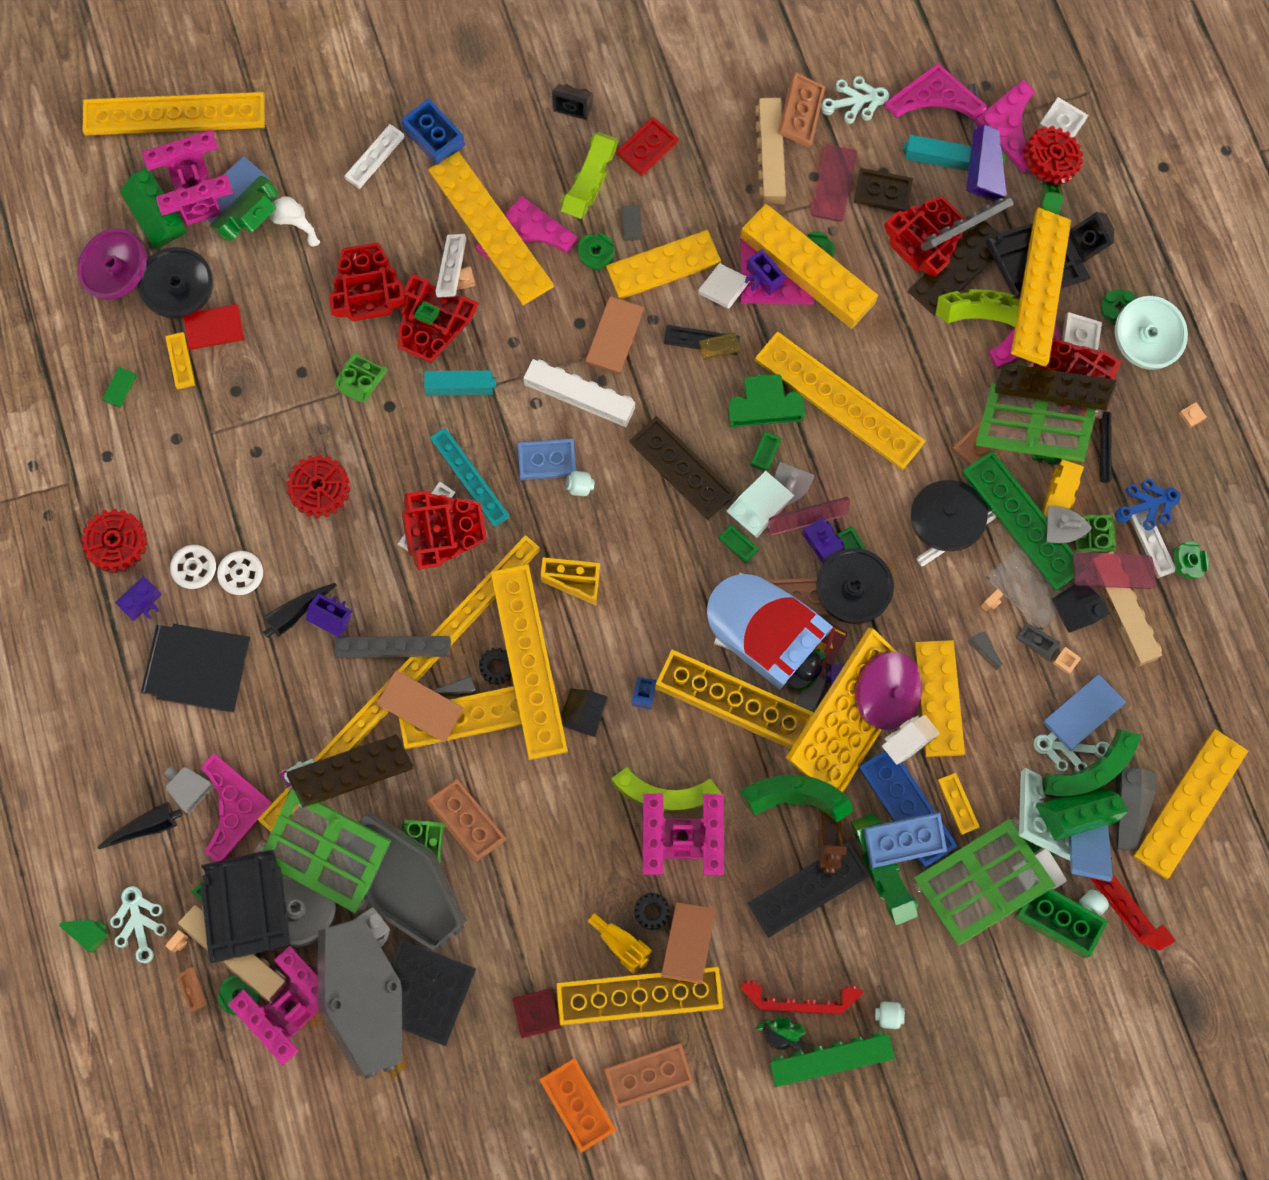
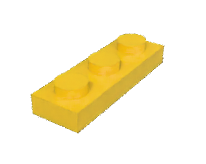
M184 332L165 336L177 390L195 386Z
M954 773L938 779L937 783L960 836L980 828L957 774Z

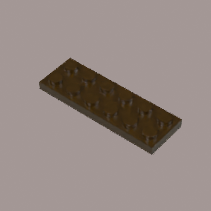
M985 220L978 223L956 244V249L950 257L949 264L937 276L925 273L909 288L908 293L935 316L939 296L955 291L960 292L994 260L986 241L989 238L993 241L1000 233Z
M1005 363L996 383L995 393L1107 411L1116 388V380Z
M657 416L629 440V443L707 520L714 516L735 496V493Z
M396 734L287 771V777L302 808L410 771L413 769V764Z

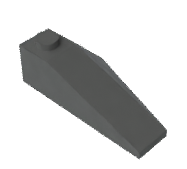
M1124 768L1116 776V793L1120 795L1128 812L1116 822L1117 849L1138 850L1156 794V773L1142 768Z

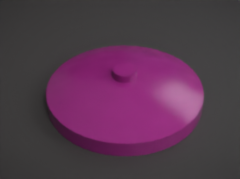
M120 228L108 229L93 237L84 247L78 261L77 272L82 287L94 297L103 300L117 299L129 293L139 283L146 268L147 254L142 241L130 231Z
M891 651L877 654L865 664L857 680L855 698L861 717L875 728L883 730L899 728L907 720H910L917 710L922 694V680L916 664L908 656Z

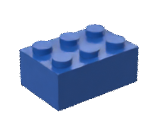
M429 98L401 119L403 130L435 165H438L441 161L465 146L464 135Z

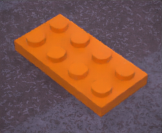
M575 1058L539 1079L581 1153L616 1132L614 1125Z

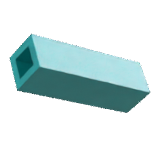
M910 135L908 141H904L902 152H906L904 158L906 160L964 171L969 170L971 146Z
M492 370L424 371V390L426 396L493 395V388H496V377H493Z

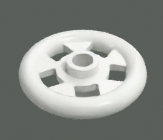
M187 545L179 549L174 554L170 563V573L173 580L181 587L187 589H197L205 586L211 581L216 571V561L213 554L207 548L200 545ZM193 552L194 557L186 560L185 555ZM202 555L207 559L204 564L199 560ZM178 564H184V571H178ZM192 565H197L195 570L190 569ZM205 569L207 573L202 578L199 574ZM186 575L194 576L193 581L185 580Z
M235 551L228 554L222 559L217 570V578L221 587L234 595H245L254 591L259 586L263 577V567L260 560L254 554L247 551ZM244 559L251 562L248 567L242 563ZM235 560L237 564L230 569L228 564ZM238 570H243L241 575H237ZM250 571H255L254 579L249 578ZM230 573L233 580L227 582L225 575ZM245 581V587L237 588V582Z

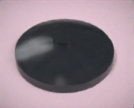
M171 247L160 250L148 258L144 274L138 283V290L146 306L154 313L166 318H183L196 313L207 303L213 290V275L206 260L197 252L183 247Z
M955 480L937 481L926 486L915 497L911 508V523L916 535L926 545L941 551H959L973 545L984 533L988 519L987 506L982 497L973 487Z
M849 548L834 553L824 562L817 577L816 590L821 605L832 617L849 624H863L878 618L886 610L893 596L894 582L890 569L879 556L868 550Z

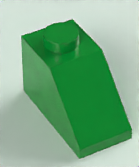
M1042 181L1039 208L1059 215L1064 197L1062 187L1059 183L1054 186L1051 182L1045 184Z
M90 919L67 921L59 924L65 932L86 951L91 953L110 935L106 931L107 926L100 920L97 922Z

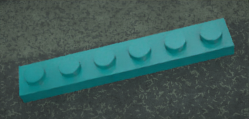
M446 427L431 436L430 440L473 500L481 503L482 512L491 525L495 528L510 518L507 511Z

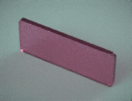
M826 145L811 212L812 216L838 222L843 221L857 155L856 150Z
M844 497L772 516L768 519V534L771 536L809 526L821 517L827 521L846 516L849 512L850 499L849 497Z
M1075 552L1072 555L1074 579L1077 586L1153 589L1156 586L1153 558L1149 555Z

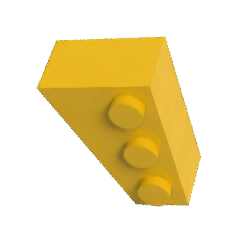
M1062 459L1056 467L1042 508V513L1047 519L1048 506L1067 509L1073 506L1075 501L1074 495L1079 487L1084 466Z
M543 557L541 582L595 606L597 605L600 563Z

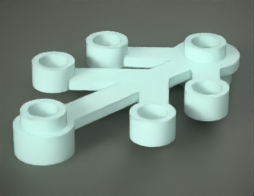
M860 76L855 77L853 86L856 89H862L867 92V95H862L848 87L845 80H839L836 84V90L849 95L851 98L835 101L829 98L825 99L821 104V112L825 115H831L835 108L854 105L851 111L846 112L844 117L845 122L851 124L855 121L856 115L864 103L871 102L869 107L862 111V118L870 120L877 106L883 105L888 101L889 93L882 87L873 88L864 83V79Z
M1052 732L1048 736H1037L1033 743L1034 749L1038 753L1049 756L1055 763V768L1058 772L1067 770L1068 763L1065 760H1061L1054 750H1061L1075 766V772L1080 771L1078 765H1083L1084 768L1088 766L1074 752L1092 753L1101 758L1109 747L1107 742H1099L1096 745L1078 744L1073 750L1069 751L1062 742L1054 741L1057 737ZM1040 742H1045L1046 748H1042ZM1100 747L1104 749V754L1099 753L1098 749ZM1059 763H1063L1065 768L1060 769Z
M127 887L121 895L123 904L117 914L111 918L110 924L114 928H121L124 924L123 918L129 909L132 916L121 934L115 938V945L120 948L126 947L128 945V937L135 928L139 949L136 951V959L141 963H149L153 959L154 953L151 948H148L143 925L152 929L158 936L166 935L168 928L166 925L158 924L140 914L139 906L149 910L150 914L155 917L162 915L163 908L161 905L152 904L142 898V893L137 887ZM132 893L135 894L134 900L129 899V896ZM155 907H159L160 909L159 913L157 914L153 913V909ZM119 918L120 924L115 926L114 920ZM163 926L164 932L159 934L158 928ZM120 938H124L125 940L123 945H119L118 943ZM147 951L149 953V957L147 959H144L143 953Z

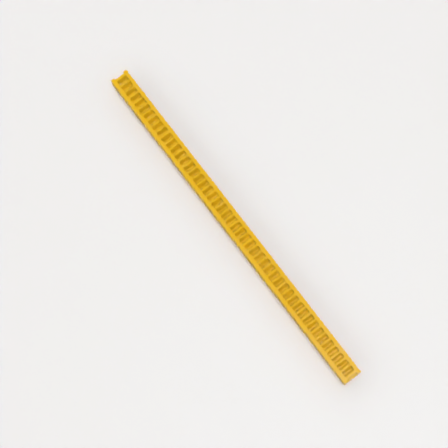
M525 535L492 571L527 565L539 553L540 547ZM491 572L431 636H450L452 645L495 599ZM410 657L398 671L418 682L440 657ZM390 679L314 759L315 762L355 749L387 715L389 711L377 705V702ZM288 787L257 819L270 832H272L289 795L290 789ZM296 803V805H295V807H294V809H293V811H292L291 816H292V815L296 812V810L300 807V806L298 805V803Z

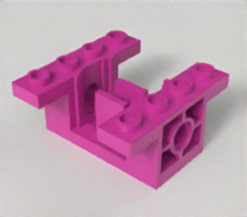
M212 130L142 151L147 170L166 165L174 184L175 191L156 196L162 216L180 210L186 224L190 225L219 216L222 213L217 198L232 194L233 190L227 174L210 179L202 154L219 149Z
M643 794V875H663V859H703V875L724 876V794H703L702 819L663 818V794ZM684 833L687 835L688 840L678 841L677 835Z
M291 946L274 960L291 978V982L271 1004L268 1003L265 1007L259 1006L245 990H242L228 1004L282 1065H285L299 1051L290 1039L319 1012L317 1005L318 972L305 962ZM295 1002L296 1006L289 1012V1004Z

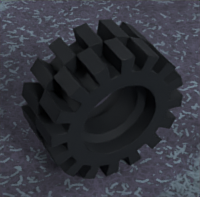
M491 648L492 650L485 651L486 653L482 654L481 660H479L481 676L490 684H504L506 680H510L511 676L507 651H503L502 648ZM495 659L501 660L504 663V669L500 673H493L489 669L491 661Z
M655 892L642 895L637 900L634 908L635 919L645 929L654 930L661 928L666 924L670 916V905L667 899ZM648 904H656L659 907L660 914L657 918L649 919L646 917L644 909Z

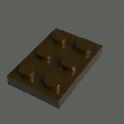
M860 167L853 203L896 212L907 211L913 178Z

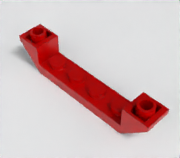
M1113 873V878L1110 882L1090 878L1140 943L1161 951L1176 941L1164 924L1155 929Z
M745 980L744 984H740V990L759 1011L840 1015L863 994V990H858V986L845 985V989L840 990V1005H837V1001H825V1004H817V1000H805V1003H797V999H784V1002H776V998H764V1001H761V985H757V981Z

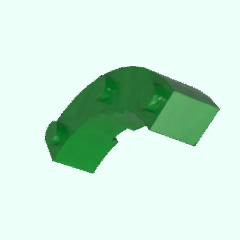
M1116 729L1106 753L1090 766L1074 773H1046L1043 783L1044 793L1055 796H1072L1088 793L1107 784L1130 762L1138 747L1141 734Z
M783 775L771 777L753 783L739 791L743 803L754 816L770 808L777 807L776 804L788 802L790 804L806 806L810 804L816 806L836 822H839L853 812L850 799L843 792L825 781L808 776Z
M873 813L850 821L858 845H861L865 853L862 854V858L880 899L885 900L886 910L895 925L918 917L916 909L919 906L914 896L911 897L898 873L900 872L898 864L893 863L875 868L870 867L863 828L882 824V821L880 819L877 820Z

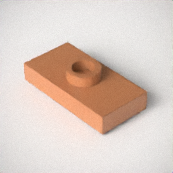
M194 967L178 974L177 976L190 1013L197 1012L207 1006L202 986L198 981Z

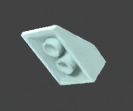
M765 471L738 497L727 512L752 535L758 538L794 497V494Z

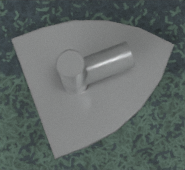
M780 462L776 470L775 479L794 494V497L787 504L790 505L804 496L811 486L815 475Z
M1048 506L1047 543L1072 542L1083 537L1092 529L1089 523L1078 513L1067 508Z

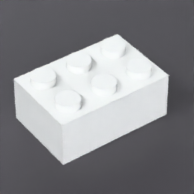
M917 715L900 726V730L885 738L886 743L882 747L898 765L913 756L940 733L926 715L922 717Z

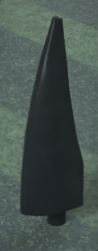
M336 583L307 592L265 615L264 619L270 627L263 631L264 635L268 638L275 633L279 637L291 629L308 611L309 604L317 594L320 593L325 596L337 586Z
M169 802L159 805L124 825L102 842L98 849L100 850L146 835L158 834L177 826L176 819L182 817L183 812L181 809L173 811Z

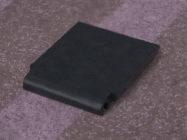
M1033 223L1000 233L993 241L991 238L986 241L1011 294L1015 295V299H1020ZM1070 237L1068 238L1060 289L1091 279Z
M174 623L172 627L156 625L141 694H151L160 701L234 712L250 637Z
M273 849L201 865L205 872V875H202L204 883H201L207 949L211 964L291 946L282 870L280 866H277Z

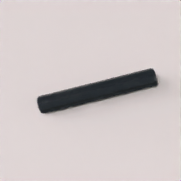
M1103 411L1100 414V481L1102 483H1109L1111 481L1112 413Z

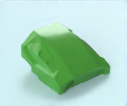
M355 352L336 378L335 385L342 394L358 402L368 401L375 387L387 373L388 368H383Z
M1081 516L1089 523L1092 529L1083 537L1075 540L1074 553L1076 555L1112 551L1116 553L1113 516Z
M404 819L401 831L429 848L436 855L439 863H441L440 854L443 829L445 828L444 824Z

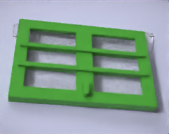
M992 383L991 388L987 387L985 398H988L977 435L976 446L1081 462L1085 461L1095 418L1101 419L1104 410L995 393V383Z
M291 789L268 841L263 839L258 844L254 853L273 849L277 866L281 867L282 874L348 910L358 913L359 910L363 911L368 904V900L365 897L391 840L321 802L302 808L294 790Z
M1016 817L1008 819L914 877L915 883L913 884L918 894H924L957 946L965 943L1055 887V883L1028 844L1019 836V820Z

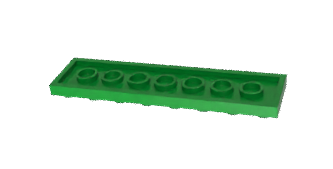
M991 451L962 471V475L982 497L988 508L1054 591H1057L1086 571L1087 568L1067 543H1047L1048 519L994 451Z

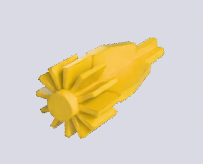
M595 913L589 918L588 922L601 933L600 936L621 960L620 963L632 974L637 972L639 968L643 969L648 964V958L651 956L652 950L640 939L637 941L631 934L612 923L608 925Z

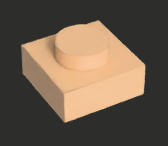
M471 266L461 268L457 289L475 286Z
M1197 402L1179 413L1189 428L1207 418Z
M997 589L981 607L986 612L990 608L994 610L1001 603L1000 598L1003 596V593Z
M1065 647L1053 664L1069 675L1081 658Z
M178 930L165 946L175 953L177 950L181 951L187 944L186 940L189 936L183 931Z

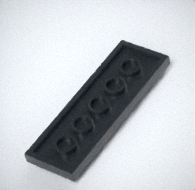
M850 842L844 844L846 856L841 860V869L839 871L836 870V873H824L823 869H819L818 860L747 903L768 938L870 876Z

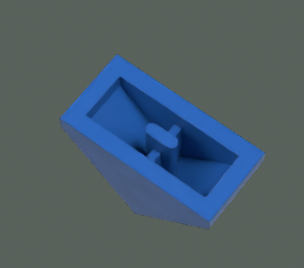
M637 677L632 706L646 709L652 708L657 680Z

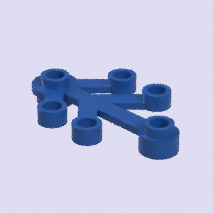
M1152 479L1144 480L1141 487L1144 491H1151L1160 497L1155 498L1139 491L1138 486L1135 484H1131L1126 488V494L1129 497L1138 498L1144 501V503L1130 508L1126 506L1120 507L1115 512V518L1120 523H1126L1131 519L1132 515L1149 509L1147 518L1143 522V528L1147 531L1152 530L1156 526L1155 516L1159 505L1164 504L1162 514L1158 517V521L1162 525H1166L1172 520L1170 515L1172 506L1178 504L1181 499L1180 493L1175 488L1163 489L1156 486Z

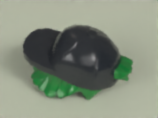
M814 649L787 680V683L795 689H808L810 685L817 681V677L822 671V661L826 659V653L820 652V649Z
M778 1016L774 1021H761L755 1028V1030L762 1031L764 1040L771 1048L786 1050L792 1046L798 1050H804L806 1047L805 1042L800 1039L806 1033V1030L803 1029L801 1024L792 1023L790 1018L782 1020Z

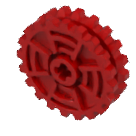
M1044 126L1041 130H1036L1035 134L1025 143L1026 146L1023 148V152L1026 154H1024L1023 160L1027 161L1025 165L1031 169V174L1036 175V179L1044 180L1045 184L1051 182L1052 185L1056 186L1057 183L1063 185L1065 181L1069 182L1077 171L1081 169L1083 152L1079 150L1081 146L1075 142L1076 138L1071 137L1068 131L1063 132L1060 127L1055 129L1054 126H1050L1048 129Z
M312 455L308 456L306 461L304 459L299 460L300 464L292 467L294 471L289 472L288 477L290 480L286 481L288 486L287 494L294 507H297L300 513L305 512L308 517L315 515V518H320L321 515H324L326 518L329 517L331 512L336 514L338 507L343 508L345 506L343 501H348L349 496L347 492H350L351 489L348 484L350 483L343 466H340L337 460L332 461L329 456L322 458V455H317L316 458H313Z
M112 509L111 512L103 510L102 515L95 514V519L87 522L88 528H83L85 536L81 537V541L84 542L82 550L86 552L85 556L97 568H102L105 572H108L109 569L113 573H117L119 569L125 572L127 567H135L134 562L142 560L140 555L145 554L146 549H144V546L148 545V541L145 539L147 534L143 530V525L131 513L127 514L125 510L120 512L117 509Z

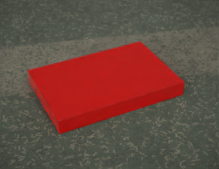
M652 116L616 151V155L642 177L679 142V138Z
M238 304L197 311L192 315L183 317L189 350L245 340Z

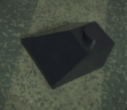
M1095 212L1069 231V237L1083 263L1114 243V227L1106 213Z
M1083 580L1051 599L1068 633L1094 624L1110 614L1101 596Z
M571 688L561 715L562 726L595 737L608 702V696L589 690Z

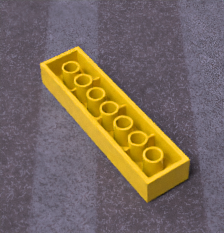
M765 204L742 228L740 238L757 252L763 249L787 277L849 328L852 329L875 305L878 298L877 293L769 205Z
M671 650L655 686V689L788 749L793 747L814 714L812 711L675 650Z
M719 967L705 968L702 984L662 977V973L556 983L560 1026L723 1009Z

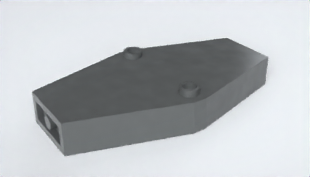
M373 812L366 814L358 823L391 840L372 884L364 896L369 908L373 907L383 919L432 951L437 947L442 949L450 942L448 937L452 934L456 936L464 929L462 925L467 919L436 855L429 848ZM350 831L337 841L340 846L368 861L376 845ZM343 853L353 875L361 879L367 866Z
M363 918L318 930L317 1005L320 1015L357 1076H365L366 1079L376 1076V1071L383 1069L384 1072L396 1069L395 1065L402 1063V987L397 974Z

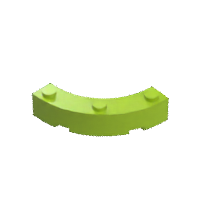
M601 132L592 135L589 142L591 148L580 173L576 174L573 187L561 199V212L580 219L586 215L589 209L588 206H592L608 171L605 168L609 160L612 161L619 141L618 138Z
M972 289L969 290V293L955 291L938 297L936 315L947 324L963 319L979 318L996 320L1015 327L1020 300L1015 299V295L993 290Z
M627 767L611 778V783L621 794L642 807L643 794H663V813H685L703 808V794H722L711 779L688 789L665 790L643 782Z

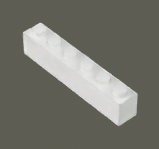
M533 359L524 376V385L624 427H627L635 410V401L631 397L618 395L609 388H601L597 383L582 380L576 374L570 375L565 373L562 368H553L543 360L537 361Z

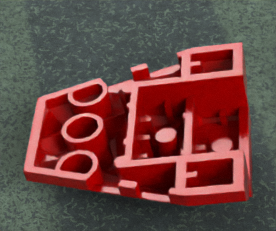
M943 196L926 201L918 207L912 206L907 211L896 212L885 222L884 227L886 234L890 237V246L916 272L923 270L928 275L937 276L949 264L950 257L955 251L956 244L963 232L923 251L920 244L927 241L926 237L934 233L939 235V230L947 226L952 228L954 227V222L960 219L965 221L966 219Z
M378 242L342 249L337 266V277L333 281V292H330L329 296L330 310L333 316L340 318L348 317L350 321L391 315L393 308H399L405 302L403 285L396 276L393 267H391Z
M412 274L404 289L405 302L401 311L402 322L399 328L397 348L432 363L472 321L479 303L464 296L437 297L435 293L436 286L431 285L428 280ZM423 301L440 308V312L432 325L414 318L416 311Z
M1052 339L1049 363L1046 367L1034 362L1030 364V367L1115 380L1114 376L1118 372L1122 361L1103 350L1099 351L1086 346H1078L1069 342ZM1054 402L1060 413L1085 416L1087 409L1085 407Z
M427 491L405 494V510L402 512V520L408 554L413 556L414 564L418 570L438 567L444 562L457 557V555L487 541L481 503L460 498H449L442 494L435 495Z

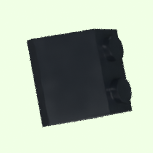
M558 84L552 92L553 111L587 120L593 104V93L586 89L573 88L567 84Z

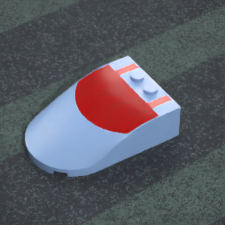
M750 574L735 575L722 581L713 590L707 605L708 624L715 637L779 691L782 690L787 680L825 636L827 637L833 627L794 596L767 580Z

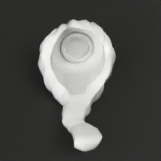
M284 196L276 199L273 202L276 209L269 215L270 220L275 224H292L308 233L307 241L310 246L319 245L320 241L315 235L314 228L305 218L304 207L291 197Z

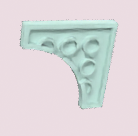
M1025 768L1021 771L1019 836L1070 861L1069 837L1055 841L1036 808L1038 804L1044 803L1043 799L1045 798L1042 776Z

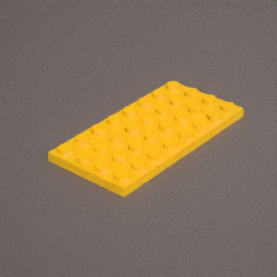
M872 628L867 629L786 756V759L804 775L825 781L841 792L845 790L882 729L869 725L858 711L855 690L859 674L865 664L877 654L888 651L897 652Z

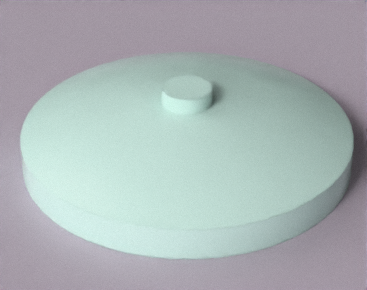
M1144 296L1133 300L1121 310L1115 324V339L1119 350L1128 361L1143 369L1156 370L1169 366L1182 355L1188 340V330L1183 315L1172 303L1160 297Z

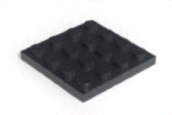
M400 940L391 966L397 974L402 987V1030L446 1046L476 968Z

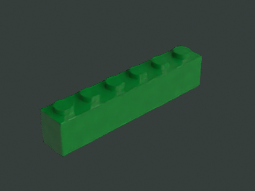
M882 1031L871 1034V1039L864 1040L863 1036L852 1038V1043L844 1045V1042L840 1041L831 1043L832 1048L824 1049L823 1045L812 1048V1053L805 1054L804 1050L792 1053L793 1057L785 1059L784 1055L773 1057V1062L768 1064L774 1087L895 1059L889 1034L883 1035Z

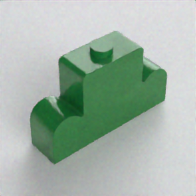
M260 175L209 226L220 239L225 241L235 239L241 230L252 233L276 209V206L271 201L278 196L279 192L267 177Z
M758 374L754 377H746L743 385L745 399L738 396L730 400L728 406L729 427L803 421L805 417L803 397L797 392H790L787 396H784L782 376L780 374Z

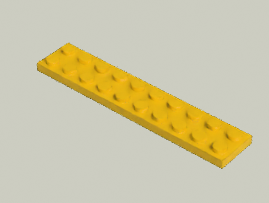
M264 92L83 99L84 135L265 128Z
M459 151L444 159L438 165L436 164L428 169L434 181L523 306L554 287L553 282Z
M1038 207L1033 220L1011 354L1046 367L1050 358L1071 220Z
M778 331L755 357V362L773 375L780 374L782 382L801 394L802 397L902 471L925 444L926 441Z
M529 565L492 571L491 578L528 758L532 760L567 753L568 749Z

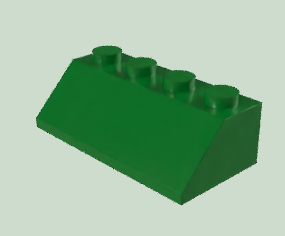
M147 167L132 174L121 189L120 194L154 250L186 234L187 232L176 212L162 216L156 196L162 195L164 192L151 171H148Z
M1103 787L1088 793L1065 796L1036 806L1055 841L1116 823L1128 812L1120 795Z
M1036 880L1032 887L1040 882ZM1053 889L1018 909L1013 917L1084 959L1092 955L1108 923V920Z

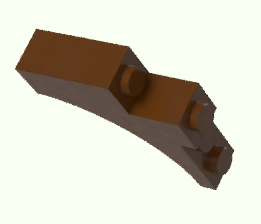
M819 810L817 847L819 848V869H823L824 873L834 874L836 870L839 871L841 869V860L846 856V847H844L842 839L841 820L836 822L828 814Z

